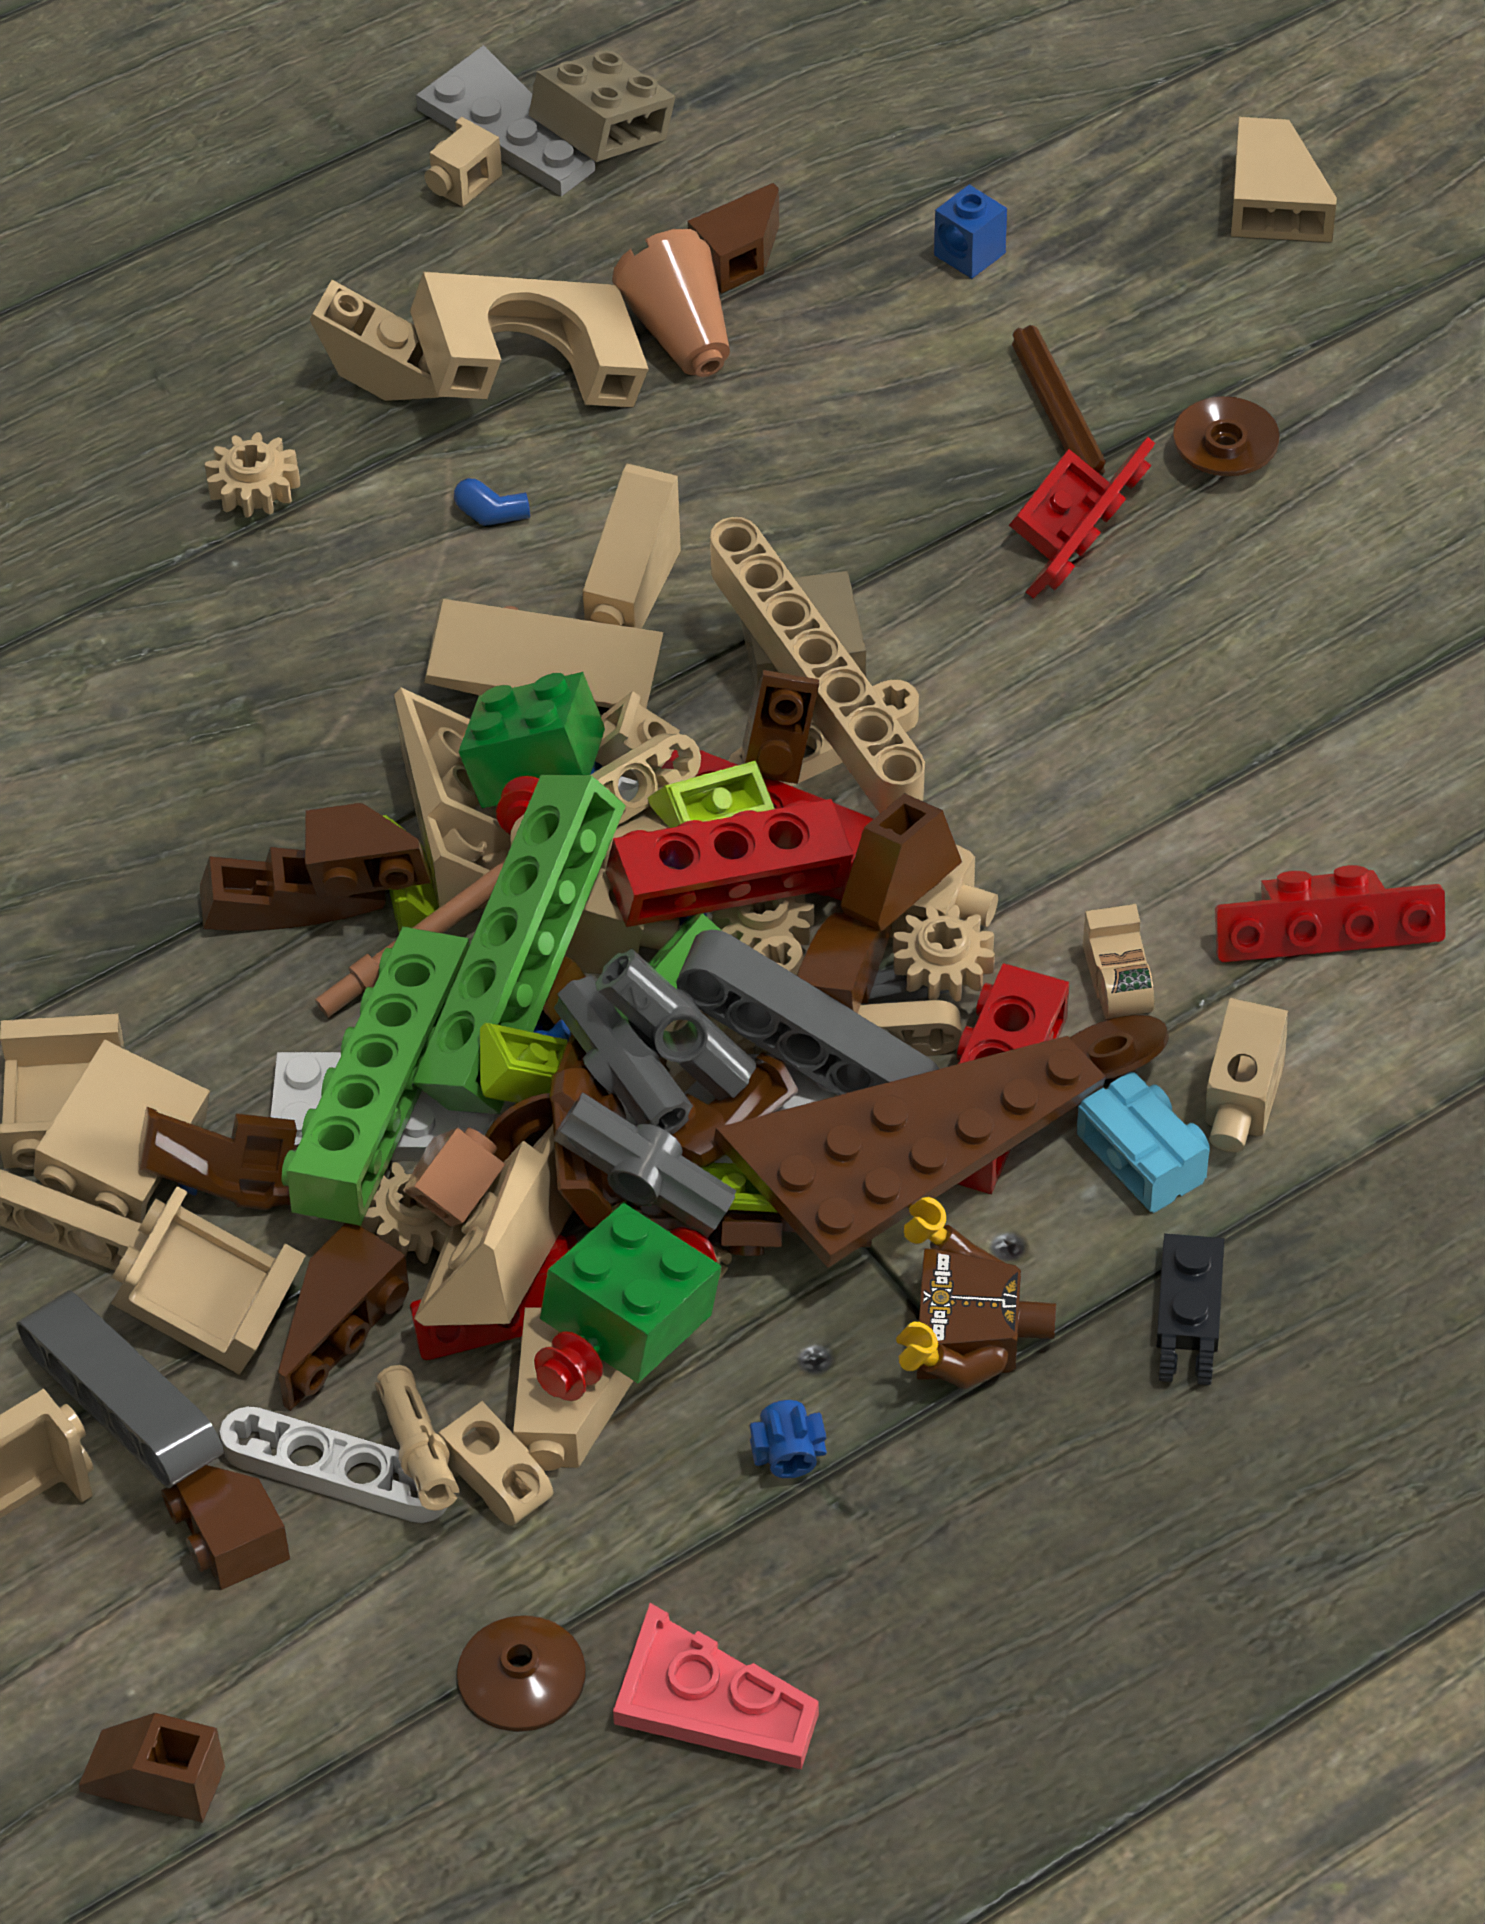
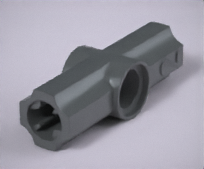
M633 949L625 953L616 954L603 967L601 976L595 982L598 992L654 1042L656 1049L662 1057L671 1062H677L719 1101L728 1097L734 1098L748 1085L749 1078L756 1069L754 1060L698 1009L696 1002L690 994L672 986ZM680 1019L688 1020L685 1026L679 1030L672 1032L664 1031L668 1024Z
M588 975L580 980H572L557 994L558 1002L554 1009L587 1053L582 1059L588 1070L604 1088L620 1098L630 1115L639 1125L650 1124L660 1127L670 1134L676 1133L689 1121L688 1115L693 1105L659 1059L662 1056L656 1049L654 1042L598 992L595 982L598 980L596 977Z
M583 1092L574 1102L555 1133L554 1141L608 1174L609 1186L622 1199L640 1206L655 1204L707 1238L716 1229L735 1198V1189L681 1156L683 1153L681 1144L669 1132L650 1124H640L636 1127Z

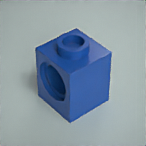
M966 186L935 210L934 256L973 279L1006 253L1007 207L973 186Z

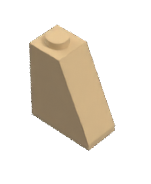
M1239 117L1231 237L1332 242L1337 198L1290 120Z
M626 464L583 589L584 618L586 621L642 629L681 551L678 476Z
M525 1307L513 1434L529 1450V1454L543 1471L556 1470L560 1467L579 1468L633 1380L601 1360L603 1366L601 1379L594 1385H586L585 1393L580 1399L567 1401L549 1395L537 1380L534 1358L540 1349L551 1347L553 1338L560 1332L540 1320L541 1308Z

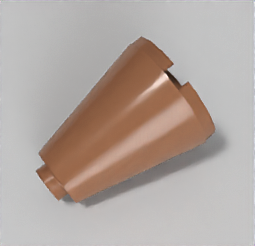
M672 229L654 234L645 239L648 248L635 256L630 249L621 257L614 267L612 282L620 289L624 302L684 373L699 377L715 374L723 367L724 361L730 354V347L710 247L705 239L701 240L698 233L691 229Z

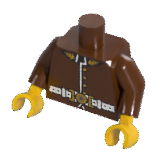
M924 1197L909 1208V1212L914 1218L904 1225L905 1238L915 1244L923 1243L929 1239L931 1249L924 1248L919 1322L908 1324L896 1337L898 1344L907 1346L898 1356L899 1364L904 1370L914 1371L917 1369V1379L940 1378L959 1388L968 1389L1000 1373H1008L1016 1369L1018 1337L1055 1338L1056 1303L1020 1301V1268L1016 1265L1005 1263L973 1244L952 1226L945 1225L946 1213L937 1200Z

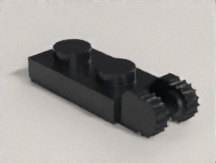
M1164 1233L1156 1347H1161L1159 1381L1173 1382V1376L1177 1372L1178 1359L1175 1349L1199 1350L1195 1364V1375L1198 1378L1197 1384L1211 1385L1214 1352H1218L1225 1238Z

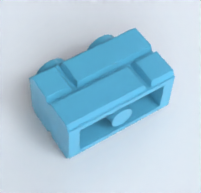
M1135 1072L1123 1075L1110 1083L1106 1090L1102 1088L1083 1099L1078 1106L1077 1135L1150 1212H1157L1175 1201L1179 1194L1183 1196L1203 1184L1205 1178H1207L1210 1146L1203 1131L1194 1123L1185 1125L1172 1111V1105L1166 1093L1155 1084L1148 1086Z

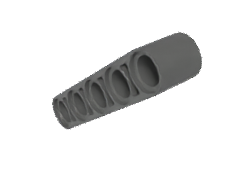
M713 929L702 931L695 936L677 978V989L690 994L699 1010L837 1095L939 1069L937 1064L924 1054L734 936L721 930Z
M71 1290L66 1291L16 1323L21 1340L34 1360L167 1488L173 1487L223 1454L224 1450L221 1440L207 1417Z

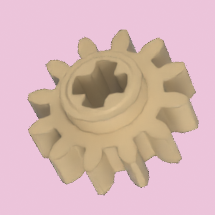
M256 432L252 440L243 441L239 436L235 435L232 436L233 447L230 450L225 447L215 446V460L205 462L210 499H222L223 511L229 512L239 505L243 508L245 517H250L254 509L261 508L266 513L272 514L274 511L273 502L275 500L290 503L292 501L290 489L300 487L296 452L292 449L283 451L282 438L280 437L266 444L263 442L260 432Z
M805 894L718 910L712 913V922L723 932L734 936L751 948H754L764 939L775 935H786L795 938L800 945H809L811 942L810 927L814 925V905L806 903Z
M928 905L925 921L922 922L917 917L911 915L905 917V932L894 933L893 953L894 974L907 975V991L913 992L922 985L928 987L929 1000H937L941 990H949L950 996L957 1002L961 1000L963 985H967L975 991L982 990L983 974L994 972L995 953L993 952L994 933L991 931L980 932V915H972L966 921L959 919L960 911L958 905L951 906L947 916H939L937 909L932 905Z
M394 1162L392 1163L389 1178L387 1179L383 1175L361 1227L371 1233H376L378 1238L405 1254V1257L408 1251H415L417 1258L425 1264L428 1263L432 1247L441 1252L451 1226L403 1191L412 1174H405L403 1167L399 1163Z

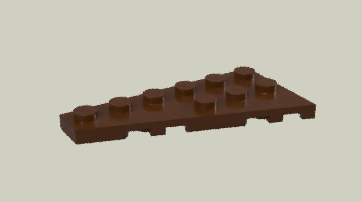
M1063 1036L719 1126L715 1129L714 1141L826 1267L829 1268L909 1216V1208L921 1198L930 1197L935 1199L1079 1105L1083 1099L1103 1088L1106 1076L1068 1036Z

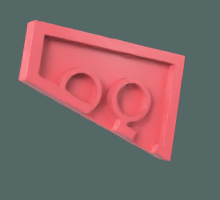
M650 1603L613 1710L615 1725L802 1770L819 1715V1701L754 1663L745 1665L719 1650L717 1641L700 1631H697L695 1635L670 1621L669 1613Z

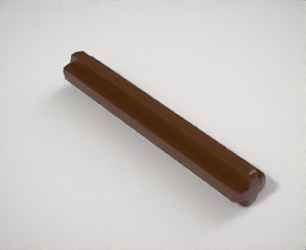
M1028 325L1024 329L1018 327L1012 334L1014 338L1012 346L1065 451L1070 449L1103 476L1106 460L1039 329L1033 325Z

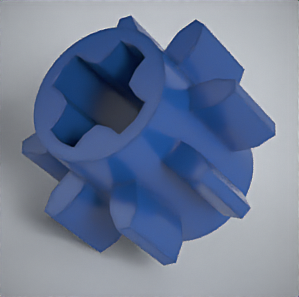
M782 1400L774 1402L761 1411V1422H753L749 1425L752 1437L750 1444L755 1465L759 1466L769 1463L772 1474L777 1477L796 1478L812 1471L816 1466V1456H825L827 1454L824 1442L827 1437L822 1414L819 1412L807 1416L805 1406L798 1401Z

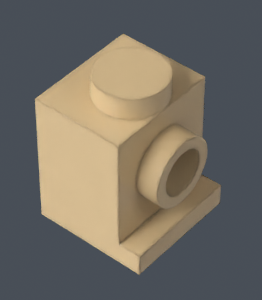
M461 117L455 122L456 132L446 140L438 143L430 152L431 168L425 172V181L435 194L444 196L464 207L502 176L500 138Z
M631 691L602 715L601 719L605 726V731L595 761L602 766H606L654 736L660 734H679L680 730L639 704L641 696ZM664 763L659 766L650 765L653 771L661 769ZM626 770L621 775L638 781L637 776L631 770Z

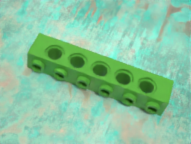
M541 775L413 1080V1084L449 1111L500 1114L505 1103L503 1100L485 1097L482 1093L480 1080V1027L486 1022L534 1032L626 806L592 775Z
M402 927L393 948H386L384 950L379 965V977L374 988L367 987L364 991L360 1006V1017L356 1026L348 1027L345 1031L341 1045V1057L336 1068L329 1067L322 1083V1097L316 1109L310 1108L305 1115L302 1126V1139L297 1150H290L285 1157L282 1168V1184L289 1187L292 1213L361 1226L422 1092L419 1087L413 1084V1080L470 946L469 938Z

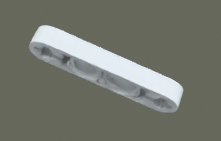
M258 1407L238 1408L228 1414L222 1422L220 1435L225 1458L231 1465L241 1470L411 1522L425 1523L434 1521L447 1510V1508L436 1511L426 1509L421 1505L419 1498L411 1497V1490L417 1491L414 1480L404 1473L398 1459L399 1450ZM252 1431L259 1432L260 1439L251 1438L247 1445L239 1444L238 1437L248 1438ZM300 1446H316L323 1452L321 1459L310 1466H298L289 1459L292 1452ZM271 1447L277 1449L275 1456H272ZM359 1463H372L381 1470L379 1476L370 1483H354L347 1477V1472L351 1467ZM394 1473H398L399 1481L393 1480Z

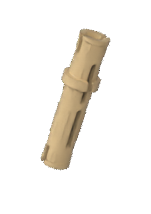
M393 1365L385 1368L378 1374L377 1379L380 1383L375 1382V1387L385 1406L390 1424L401 1447L398 1454L404 1473L414 1480L421 1505L433 1511L443 1510L456 1501L457 1497L454 1493H459L456 1480L448 1467L450 1453L444 1439L433 1430L431 1420L421 1395L417 1390L412 1371L402 1365Z

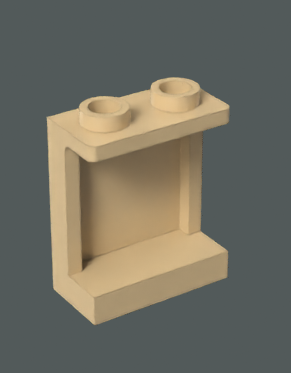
M118 1014L1 1021L0 1041L5 1058L3 1119L2 1124H0V1153L4 1169H34L37 1146L104 1039L125 1049Z
M104 1039L37 1146L34 1176L45 1187L68 1196L71 1195L86 1203L142 1223L146 1216L147 1203L162 1179L160 1176L139 1170V1143L146 1107L156 1109L159 1113L201 1127L207 1116L210 1090Z
M176 1186L166 1204L157 1199L154 1200L138 1229L139 1232L148 1236L140 1251L129 1245L111 1278L122 1284L111 1305L240 1375L259 1346L306 1255L285 1243L276 1258H273L183 1208L181 1203L187 1191Z
M45 1389L40 1390L0 1415V1518L59 1482L66 1483L81 1503L93 1496L88 1473L93 1471L94 1467L89 1455L80 1443V1439L86 1436L85 1429L74 1410L68 1404L59 1408Z

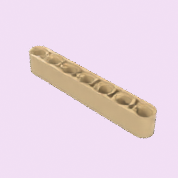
M729 517L716 523L710 535L711 575L713 580L779 673L819 679V688L812 719L871 803L881 813L904 793L923 801L925 761L922 754L758 527L750 520L742 517Z

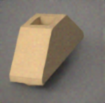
M331 280L313 312L310 322L338 374L385 401L441 397L437 396L415 325L338 282Z

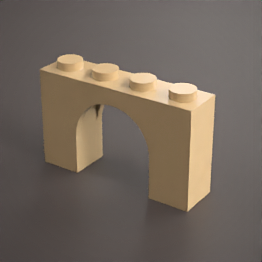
M423 272L410 309L437 396L487 399L501 362L493 333L503 331L526 333L538 337L557 348L566 357L573 369L585 405L634 407L649 369L620 289L616 285Z

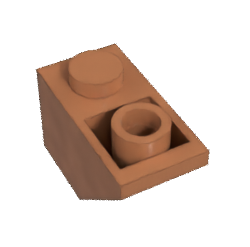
M457 1127L431 1140L403 1191L452 1227L466 1220L506 1164L494 1156L497 1147L487 1137L468 1127L463 1132Z

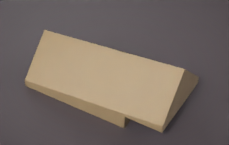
M440 599L424 683L482 695L487 690L499 685H510L514 688L535 683L539 678L551 673H562L566 676L584 672L596 706L611 709L633 691L641 696L639 704L647 709L664 632Z
M401 687L394 694L401 752L439 909L506 859L511 848V835L506 833L498 823L496 817L497 805L481 808L458 752L470 719ZM488 901L476 910L486 908Z
M553 1125L533 1147L522 1141L504 1161L506 1165L466 1220L461 1224L450 1227L414 1318L422 1325L510 1323L573 1211L571 1205L558 1191Z

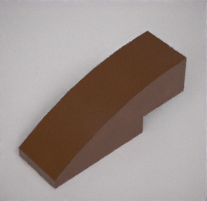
M270 847L266 861L209 856L199 885L203 929L275 930L317 925L382 909L386 902L385 890L352 894L343 898L330 897L318 899L305 865V850Z
M833 913L824 921L812 939L797 976L858 1013L861 1003L868 1004L892 930V923L881 932L844 913Z

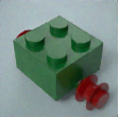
M584 672L566 676L562 673H551L539 678L535 683L514 688L510 685H499L479 695L458 752L481 808L497 805L496 817L498 823L506 833L511 835L515 822L525 814L541 775L591 774L605 726Z
M622 1203L548 1269L540 1320L560 1333L553 1338L551 1347L542 1348L535 1355L534 1366L540 1386L553 1397L567 1401H576L584 1395L586 1385H594L601 1379L603 1374L601 1360L637 1384L642 1381L712 1315L722 1266L717 1263L711 1242L701 1233L685 1227H678L668 1232L627 1204Z

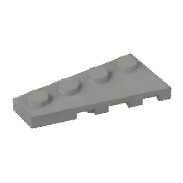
M484 45L416 94L417 110L453 132H456L455 122L459 118L464 117L500 138L501 161L561 197L595 171L594 160L528 115L532 93Z

